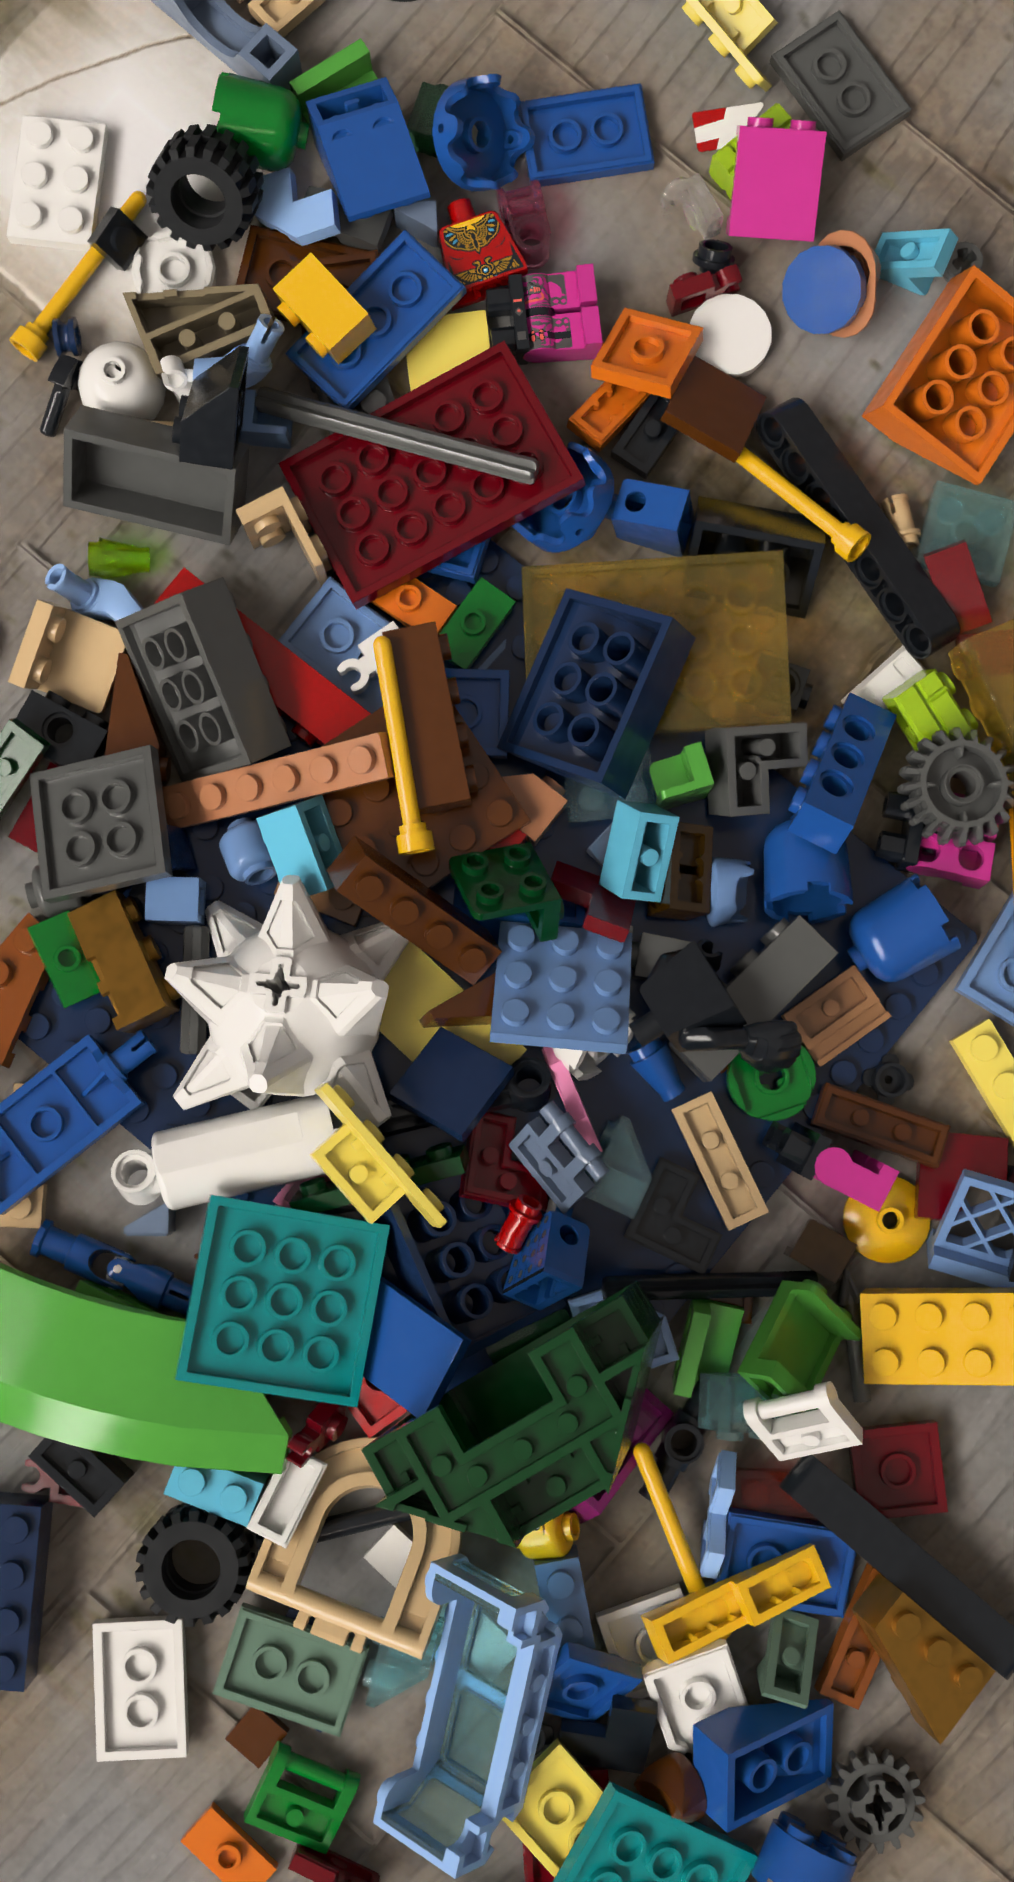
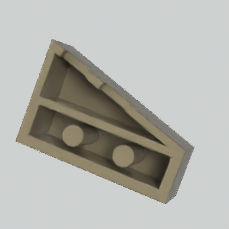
M259 283L204 287V289L178 291L177 289H169L156 293H123L153 370L161 380V374L165 373L160 363L163 357L175 355L182 360L184 369H193L194 358L223 357L234 347L247 343L260 314L271 315L266 332H269L276 318L268 297Z

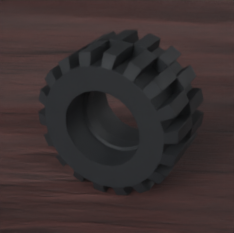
M199 124L190 125L186 132L183 129L177 131L172 139L167 141L148 175L150 180L146 185V195L152 197L148 205L151 213L159 214L156 221L162 229L168 227L172 231L170 237L175 241L182 238L187 241L186 247L195 249L197 244L202 245L204 251H213L216 244L222 250L229 247L232 240L235 242L240 240L245 230L248 229L264 192L261 189L264 183L263 172L256 171L260 164L256 155L249 156L247 154L249 146L244 140L238 144L232 139L235 133L227 129L223 134L217 132V125L207 124L204 131H202ZM187 175H201L213 181L222 191L225 201H211L197 194L191 187Z
M186 1503L182 1508L180 1505L171 1508L150 1529L142 1541L143 1546L137 1552L136 1562L140 1563V1566L135 1571L136 1582L143 1581L144 1586L139 1591L143 1600L149 1597L153 1599L154 1603L150 1609L156 1615L161 1609L169 1613L165 1620L167 1622L175 1624L179 1617L185 1618V1627H194L198 1619H202L203 1625L214 1622L218 1614L221 1617L225 1616L230 1612L233 1604H237L242 1596L254 1565L255 1553H251V1548L254 1544L252 1535L245 1536L243 1532L245 1526ZM185 1540H198L209 1545L217 1554L220 1562L219 1577L206 1584H195L182 1578L173 1564L172 1551L174 1546Z

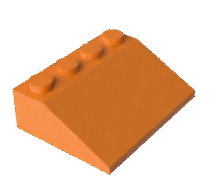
M975 265L952 277L861 417L893 442L975 485L981 484L1014 433V297Z

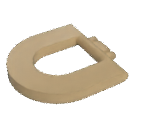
M365 1437L339 1442L313 1456L327 1463L328 1466L287 1549L264 1538L248 1577L246 1589L299 1610L293 1623L295 1628L305 1631L310 1617H314L315 1620L310 1634L345 1647L350 1633H354L355 1636L350 1650L362 1654L368 1638L423 1660L444 1605H437L428 1600L425 1593V1577L430 1568L431 1561L461 1553L462 1532L427 1522L425 1518L410 1514L413 1525L412 1546L385 1619L300 1585L325 1520L333 1506L341 1498L353 1491L364 1488L382 1489L361 1449L376 1438Z

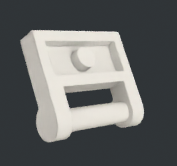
M831 1381L815 1384L814 1389L764 1401L760 1397H755L743 1402V1414L747 1424L779 1461L863 1445V1428L838 1399L836 1388Z

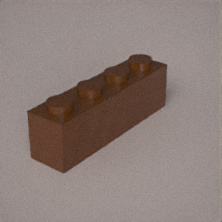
M436 622L382 632V635L388 637L392 644L420 815L472 805L470 793L477 792L478 786L474 766H464L461 749L469 748L470 746L465 721L455 722L452 705L461 704L456 677H446L444 661L452 660L447 633L438 635Z
M357 836L350 840L327 869L337 892L473 986L502 952L488 929Z

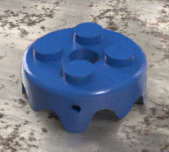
M499 74L468 77L452 83L443 92L434 113L432 136L437 159L443 171L453 183L471 192L500 190V187L514 181L519 175L514 168L517 158L522 153L530 150L535 142L533 130L524 125L520 120L519 96L499 86L501 84V75ZM473 125H475L478 130L476 136L477 146L475 145L472 138Z
M569 442L567 450L584 477L586 486L512 525L524 538L546 552H565L591 539L606 517L612 503L614 477L611 468L590 448L575 442Z

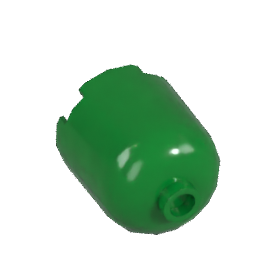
M230 72L219 74L212 105V111L220 113L217 132L223 134L227 129L235 133L232 139L238 144L244 140L249 146L247 154L249 156L256 155L260 163L257 168L259 170L275 172L289 167L294 161L297 149L306 150L310 123L302 122V107L298 98L292 91L281 86Z

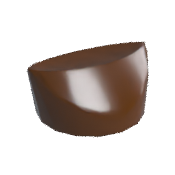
M673 1751L657 1759L634 1782V1786L643 1797L662 1805L672 1818L685 1823H693L704 1817L706 1813L707 1798L703 1783L691 1762L679 1752Z

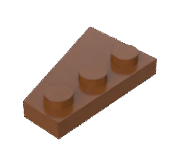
M29 912L0 945V1065L6 1068H10L16 1055L12 1051L21 1031L26 1032L32 1017L29 1016V1012L39 991L45 989L49 979L27 931L28 927L41 921Z

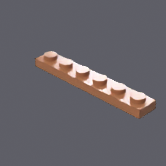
M378 732L162 787L167 825L187 828L394 778L395 774L388 732Z

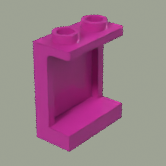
M748 117L747 126L737 125L736 135L738 137L730 216H727L726 234L737 237L814 242L827 131H816L817 121L791 120L790 129L773 128L774 118Z

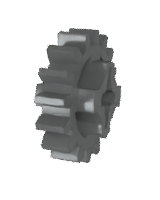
M866 1746L865 1757L860 1759L853 1750L850 1751L849 1758L851 1763L848 1766L838 1761L834 1764L840 1775L839 1778H827L826 1780L829 1789L835 1793L824 1797L827 1808L833 1810L829 1818L834 1828L841 1827L840 1834L846 1843L856 1836V1844L859 1850L863 1852L868 1847L869 1842L874 1844L878 1854H883L884 1842L891 1841L896 1849L901 1848L898 1836L904 1833L906 1836L913 1838L915 1833L910 1826V1822L912 1820L922 1822L924 1818L921 1811L915 1806L925 1803V1796L921 1790L916 1789L921 1784L915 1771L908 1772L910 1766L903 1757L894 1762V1756L888 1748L882 1751L880 1757H876L872 1747ZM882 1772L893 1776L901 1785L897 1786L895 1782H886L882 1777ZM875 1786H876L877 1789H878V1791H879V1793H880V1795L876 1797V1800H875V1801H876V1804H874V1813H873V1811H872L871 1807L869 1806V1804L872 1803L873 1800H874V1796H873V1795L876 1794V1792H875ZM849 1813H852L854 1818L862 1817L865 1819L867 1826L854 1821L849 1816Z

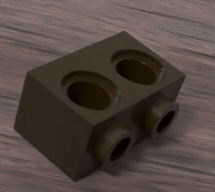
M683 822L678 823L661 902L648 901L647 916L688 921L710 914L713 827Z

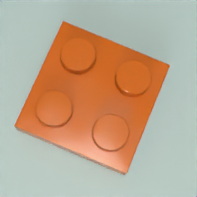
M624 307L591 364V376L594 379L671 399L703 342V327Z

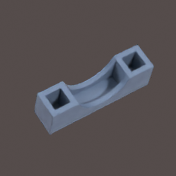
M151 0L238 75L291 90L289 81L303 74L297 48L267 23L259 27L246 21L224 0Z

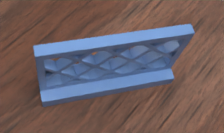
M963 1169L937 1229L932 1228L927 1239L928 1268L991 1287H1014V1282H1009L1007 1271L1013 1248L1005 1250L995 1247L991 1243V1240L1013 1233L1014 1235V1219L1006 1207L1014 1204V1183ZM972 1186L989 1191L993 1199L971 1207L965 1196L969 1187ZM999 1209L1006 1223L984 1230L977 1217ZM968 1220L976 1231V1234L965 1238L949 1233L952 1226Z

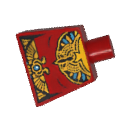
M461 198L448 205L447 211L452 224L444 226L439 230L443 266L467 290V293L451 308L452 311L484 301L486 289L508 285V275H527L528 267L496 211L491 210L476 215L469 198Z

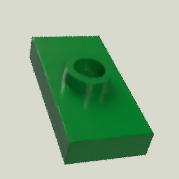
M480 577L439 633V635L447 633L452 660H449V662L459 669H470L516 606L515 600L482 577Z
M69 910L27 928L64 1009L100 993L97 986L100 979L91 961L88 962L67 915Z

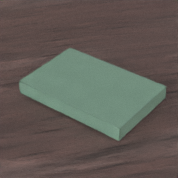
M243 1602L212 1694L340 1737L370 1645L365 1643L362 1654L350 1650L353 1641L351 1638H348L345 1647L310 1634L312 1628L310 1624L303 1631L293 1627L295 1619Z

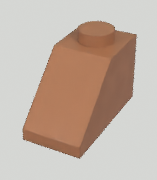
M534 773L502 777L531 820V823L520 830L527 835L526 841L531 842L532 846L535 847L567 807L568 800L563 797L566 791L547 775L542 780Z

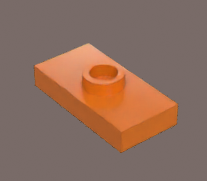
M604 382L568 419L566 427L597 452H600L639 412L650 396V393Z
M416 578L371 602L406 627L436 622L438 635L458 609L457 605Z
M214 1802L187 1830L180 1841L223 1882H266L277 1870L279 1864Z

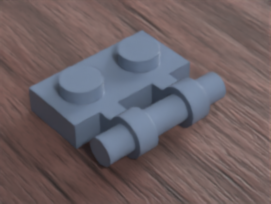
M551 1101L539 1111L549 1123V1126L538 1116L527 1123L508 1146L560 1211L565 1214L575 1207L595 1186L585 1173V1170L596 1182L605 1177L610 1170L599 1158L602 1153L594 1143L589 1145L574 1127L576 1121L569 1112L563 1113L555 1102ZM560 1138L570 1149V1151L574 1154L575 1158H573L565 1149V1147L561 1144V1142L559 1141Z

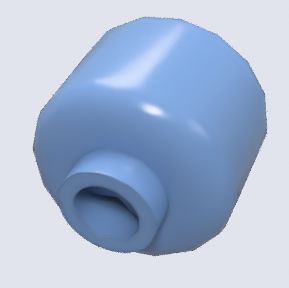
M246 817L233 821L219 842L220 852L230 876L237 881L245 882L247 885H258L272 879L277 873L267 846L263 841L257 820L252 821L251 818Z

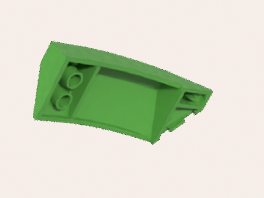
M0 1263L1 1423L76 1447L129 1459L176 1467L282 1474L286 1470V1457L290 1450L287 1445L292 1439L293 1434L285 1417L278 1418L266 1398L268 1394L175 1380L186 1319L128 1307L85 1295Z

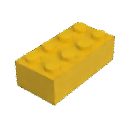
M1014 1287L865 1288L860 1293L864 1384L1014 1386Z

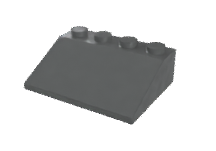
M223 577L176 594L115 621L182 782L245 766L292 746L286 733L285 722L279 715L270 694L268 680L262 674L253 652L251 638L245 632L236 610L234 596L228 590Z

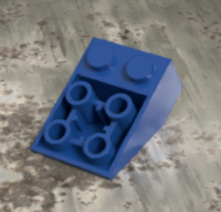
M386 77L305 101L315 147L349 222L370 218L375 214L401 206H409L417 201L431 197L399 102Z

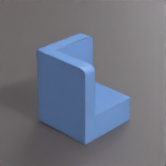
M246 389L243 428L239 442L249 444L250 446L291 449L293 421L259 412L255 406L256 390Z
M167 877L146 882L145 921L151 924L205 925L206 882L199 877Z

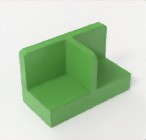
M701 741L684 746L679 755L653 762L649 768L650 778L657 797L655 805L665 810L706 798L714 785Z

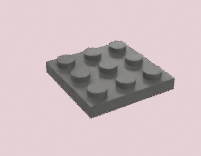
M146 745L29 774L43 901L52 904L173 876L158 749L152 745Z

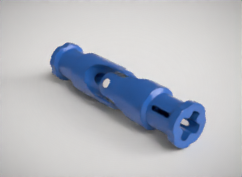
M45 1219L40 1226L32 1243L31 1256L37 1258L43 1255L64 1264V1270L112 1290H123L124 1288L122 1287L125 1286L141 1303L156 1309L162 1306L187 1316L192 1285L175 1278L174 1272L155 1264H133L136 1260L129 1253L83 1233L76 1236L55 1227L54 1221L50 1219ZM102 1253H113L118 1256L109 1262L106 1280L97 1277L92 1269L94 1260ZM172 1293H176V1294L181 1295V1296H183V1297H185V1298H188L189 1300H188V1301H185V1300L180 1299V1298H178V1297H176V1296H173V1295H171V1294H172Z

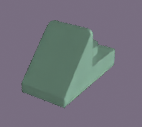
M786 1610L771 1618L766 1654L756 1669L761 1696L803 1709L808 1707L819 1619Z

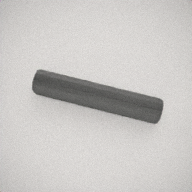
M201 925L185 926L183 934V962L209 959V927ZM181 996L180 1052L198 1055L206 1043L207 1022Z

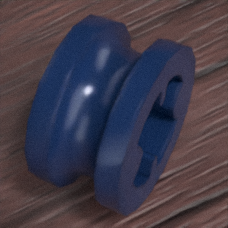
M69 317L67 322H62L60 318H54L52 320V335L57 356L60 357L61 354L66 355L67 352H72L74 356H81V334L76 317Z

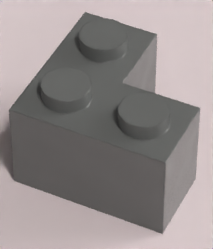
M807 722L705 727L706 758L714 781V785L708 794V814L727 817L770 814L768 769L807 766Z

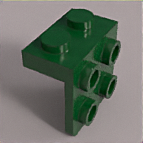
M531 842L485 850L483 852H470L453 856L449 859V871L474 919L483 921L525 913L540 942L557 939L559 920L564 918L563 900Z

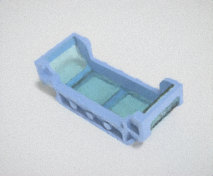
M461 1553L431 1561L430 1568L425 1577V1593L428 1600L437 1605L448 1603L444 1614V1628L440 1645L435 1654L436 1664L431 1686L425 1698L426 1708L421 1730L416 1739L417 1749L413 1766L410 1769L395 1774L393 1777L387 1778L381 1784L377 1793V1806L373 1820L375 1825L454 1879L485 1865L494 1851L493 1846L489 1844L492 1833L503 1817L514 1822L523 1808L562 1639V1632L559 1626L549 1621L546 1616L549 1607L545 1599L532 1592L524 1593L474 1566Z

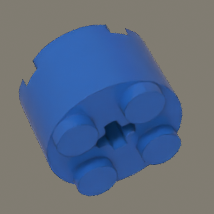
M781 1811L778 1819H773L751 1874L758 1882H767L768 1878L773 1882H851L857 1867L855 1861L857 1856L845 1848L847 1843L839 1837L824 1830L821 1831L819 1837L815 1836L804 1828L806 1825L804 1821L788 1812Z

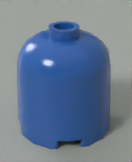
M793 816L789 820L776 825L765 838L764 912L769 917L779 921L783 917L789 921V915H808V923L829 921L847 913L846 905L853 904L846 840L837 854H834L787 831Z
M917 874L896 885L853 915L849 923V935L853 946L848 948L847 951L860 972L868 968L877 979L884 982H897L962 948L956 935L948 939L950 935L943 925L949 922L927 885L920 886V879Z

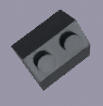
M239 346L193 379L189 396L181 395L179 416H175L172 433V443L180 444L179 462L233 470L243 428L249 347Z

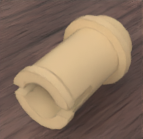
M904 493L892 495L893 503H890L889 498H885L881 502L885 516L909 550L916 548L920 544L918 538L921 537L922 533L919 528H915L908 495Z

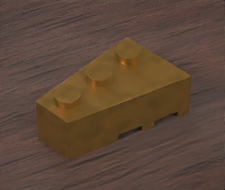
M113 890L67 913L88 962L91 961L100 979V982L97 983L100 993L103 997L108 995L118 1015L112 1018L116 1031L134 1034L140 1029L142 1030L180 1011L176 1000L181 998V995L164 979L165 976L157 963V960L162 958L161 952L151 935L144 937L137 923L143 917L132 896L125 898L124 894Z
M878 1573L851 1609L876 1653L882 1658L890 1672L891 1679L896 1688L902 1693L910 1707L913 1718L941 1745L996 1671L904 1592Z

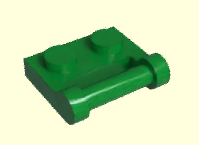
M277 1741L272 1749L264 1773L244 1812V1822L327 1854L357 1792L361 1775L350 1769L342 1772L292 1752L290 1745ZM287 1770L337 1790L333 1800L281 1780L280 1777L283 1771Z

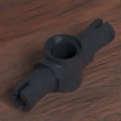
M703 1373L699 1375L691 1398H688L684 1407L678 1408L675 1416L671 1417L660 1433L661 1442L654 1455L657 1457L656 1464L668 1494L680 1471L685 1472L689 1464L696 1461L702 1454L704 1449L703 1437L710 1425L707 1420L722 1391L726 1388L715 1379L712 1381L709 1376ZM685 1429L693 1433V1441L685 1449H677L671 1445V1438L675 1432ZM644 1483L639 1493L646 1499L651 1500Z

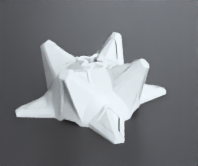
M286 875L283 877L264 924L219 900L209 905L205 910V915L217 958L172 963L166 967L164 978L208 1023L210 1037L173 1094L183 1110H187L247 1088H251L252 1092L306 1097L317 1094L314 1089L322 1083H328L332 1088L338 1084L354 1101L355 1105L351 1108L352 1112L363 1120H370L378 1128L392 1114L374 1062L372 1050L379 1037L382 1014L388 997L389 985L384 980L409 941L382 922L342 935L328 930L304 884L297 875Z

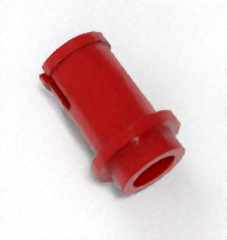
M520 1194L517 1199L511 1200L508 1205L510 1213L494 1239L499 1248L511 1254L520 1253L533 1224L539 1223L543 1217L541 1213L542 1204L534 1197L526 1194Z

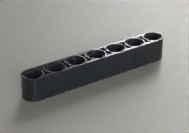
M791 398L759 415L756 421L757 434L788 481L840 522H849L851 525L857 523L871 534L869 545L853 562L843 560L905 649L915 658L924 659L956 640L960 633V626L955 614L809 405L800 398Z
M813 1455L801 1457L778 1486L1008 1680L1014 1673V1626Z

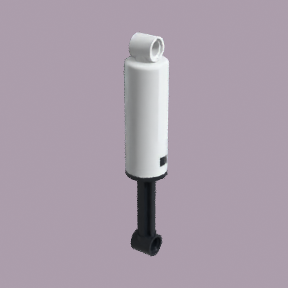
M522 1057L516 1060L511 1065L514 1069V1076L486 1113L510 1107L526 1113L542 1109L548 1103L551 1096V1072L547 1064L535 1057ZM532 1078L537 1080L540 1086L536 1090L525 1091L518 1087V1084L524 1079ZM315 1094L157 1131L153 1134L151 1140L152 1154L141 1150H128L120 1154L111 1167V1178L121 1195L134 1205H147L155 1201L162 1194L165 1205L171 1210L191 1207L209 1202L210 1194L232 1197L324 1175V1171L309 1154L340 1128L343 1123L324 1101ZM390 1099L387 1102L392 1116L381 1124L378 1129L384 1137L434 1125ZM138 1170L147 1171V1176L142 1183L138 1185L128 1184V1180L134 1172Z

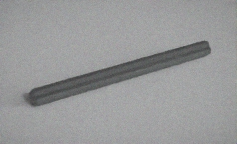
M265 386L258 389L257 396L255 397V406L261 413L528 485L534 484L539 473L538 460L528 456Z

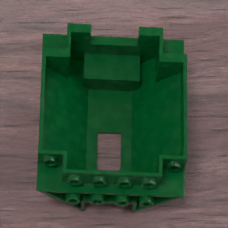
M635 1281L607 1299L596 1303L452 1388L443 1395L438 1406L418 1418L413 1414L406 1416L361 1449L386 1494L374 1506L393 1512L398 1510L425 1518V1521L464 1533L469 1531L496 1539L498 1543L517 1548L523 1537L604 1489L609 1494L634 1438L663 1317L660 1318L639 1281Z

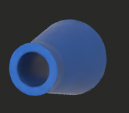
M657 1038L645 1047H642L638 1042L627 1052L632 1059L630 1065L660 1095L664 1102L674 1099L686 1089L679 1076L667 1041H661L660 1038Z

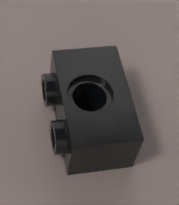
M32 690L16 718L51 744L43 756L45 759L58 766H64L105 756L108 722L88 711L85 712L83 717L68 710L72 704L71 702L52 691H48L44 697ZM64 724H72L73 734L71 738L64 743H57L55 740L57 729Z

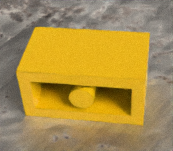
M311 252L273 288L281 301V304L276 307L281 315L293 328L300 323L310 333L305 339L321 358L329 354L338 365L376 330L367 311Z

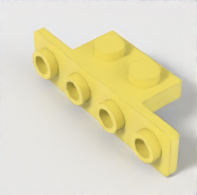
M686 0L687 2L681 8L698 27L703 21L713 32L708 40L724 58L731 53L738 61L739 66L734 71L750 89L757 84L767 92L772 87V84L747 56L778 23L759 0Z
M322 1083L314 1089L343 1125L309 1155L369 1224H373L405 1195L431 1226L443 1227L447 1223V1220L440 1213L444 1209V1205L428 1188L421 1191L410 1179L415 1172L399 1154L396 1153L391 1157L380 1143L385 1138L379 1129L368 1119L364 1122L358 1119L351 1110L355 1103L347 1092L338 1084L332 1088L328 1083Z

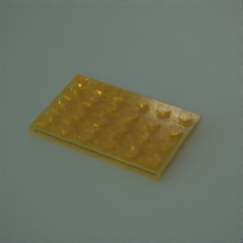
M783 550L522 567L526 679L564 592L568 588L673 617L696 637L654 734L707 731L716 727L792 723Z

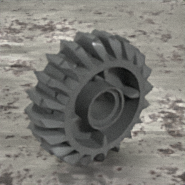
M960 727L951 729L948 736L943 730L936 731L932 734V741L923 738L917 743L918 751L912 750L906 755L905 758L911 766H904L899 770V775L909 781L897 787L898 793L909 795V799L900 805V809L902 811L914 810L916 815L910 818L909 825L915 826L923 822L925 827L922 830V837L928 838L937 831L938 845L943 846L947 844L951 838L957 848L965 846L968 839L973 845L979 844L984 841V834L992 837L999 832L997 823L1003 825L1010 820V815L1005 809L1014 807V797L1007 794L1014 791V780H1008L1007 775L1014 772V765L1008 764L1003 766L1001 759L1006 756L1007 750L1000 749L995 753L991 750L994 738L987 737L981 743H978V730H970L965 737ZM951 778H957L964 784L966 790L964 798L958 797L952 792L950 788Z

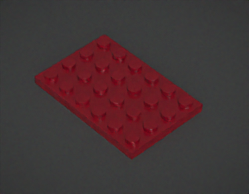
M505 340L373 411L370 415L535 458L539 463V473L534 484L528 485L336 432L278 463L293 493L300 500L315 534L318 535L336 574L356 610L586 486L584 477Z

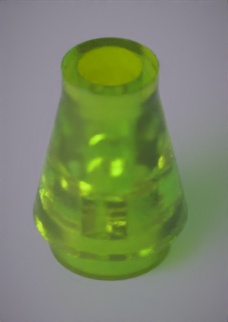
M100 537L99 542L88 541L89 576L112 579L137 573H150V547H140Z

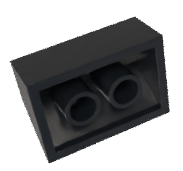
M699 496L689 540L680 596L805 619L825 547V532L804 515Z

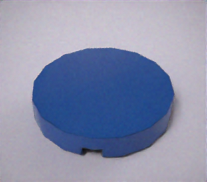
M836 245L813 246L798 254L788 266L782 283V301L788 316L800 329L812 334L835 333L849 326L856 318L855 316L858 314L859 309L863 307L866 299V276L861 263L854 255H850L846 250Z

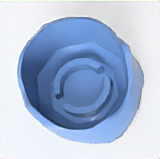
M712 857L710 914L706 915L711 927L726 923L748 921L747 917L740 914V910L746 905L748 876L754 874V869L750 867V861Z

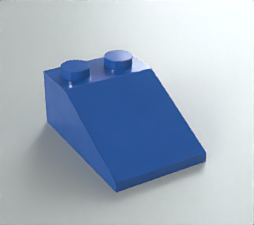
M825 1698L809 1700L806 1709L783 1702L728 1707L693 1724V1766L704 1786L707 1798L706 1814L728 1833L825 1783L827 1778H831L834 1703Z

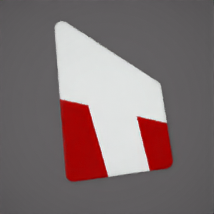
M759 102L692 113L698 151L719 150L737 136V125L747 126L748 117H756L764 104Z

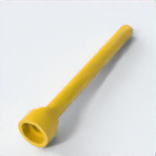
M134 191L120 208L130 220L134 221L146 205L147 198L145 194L141 191ZM93 246L90 247L33 323L27 322L25 326L20 325L10 337L9 341L30 360L38 362L47 350L46 342L49 340L47 334L52 328V320L61 317L105 259Z
M744 446L735 462L831 537V543L835 546L834 551L847 562H853L865 551L871 540V534L857 523L851 525L849 522H840Z
M379 636L374 640L373 648L403 825L399 826L400 835L396 836L398 854L411 855L428 852L435 849L431 830H427L426 822H421L392 644L388 637Z
M640 1442L634 1446L633 1455L687 1590L691 1594L705 1588V1584L699 1573L652 1451L648 1444ZM732 1632L721 1637L720 1639L726 1640L732 1634Z

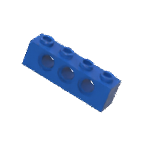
M851 692L842 707L833 705L822 727L829 732L822 731L811 752V755L818 758L817 760L810 759L799 781L805 784L806 787H798L788 807V811L794 813V816L787 831L837 854L855 825L896 719V714Z

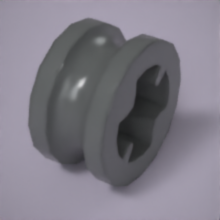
M959 242L956 244L943 274L947 282L952 277L961 273L962 267L958 270L954 267L958 257H963L962 262H965L967 259L971 263L970 267L975 265L980 270L982 269L984 262L983 254L973 243Z

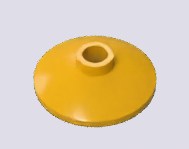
M897 1177L879 1212L851 1197L847 1198L843 1210V1227L848 1240L857 1244L855 1249L857 1252L876 1262L895 1263L911 1257L922 1247L929 1233L930 1220L914 1218L916 1187L912 1183ZM888 1212H893L897 1217V1223L892 1228H886L882 1222L883 1216Z

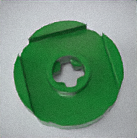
M801 1045L799 1057L796 1058V1061L790 1068L781 1070L782 1078L777 1080V1088L773 1090L770 1089L768 1084L760 1083L759 1076L764 1073L746 1063L739 1053L728 1064L726 1072V1082L731 1098L747 1115L766 1121H779L796 1115L807 1104L806 1102L810 1098L816 1082V1070L809 1052Z

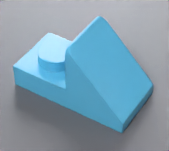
M950 228L883 232L875 249L881 264L880 279L916 294L926 295L933 278L943 277L959 238Z

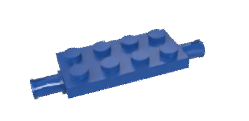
M141 1029L111 1054L104 1052L92 1035H86L0 1103V1215H5L145 1104L127 1081L129 1079L127 1074L153 1053L158 1052L156 1046L149 1042V1037Z

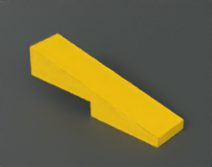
M809 1543L641 1614V1618L657 1658L667 1664H671L746 1624L756 1627L831 1588L815 1545Z

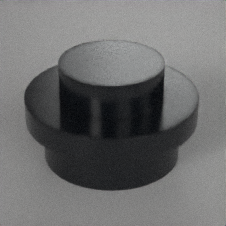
M702 240L699 242L698 249L693 252L692 261L700 266L699 270L702 273L710 271L711 275L715 274L727 266L734 265L733 247L729 243L720 240Z

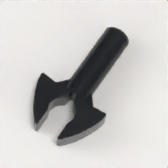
M60 355L48 378V381L55 384L39 429L43 435L48 437H55L71 390L79 391L78 376L83 362L68 355Z

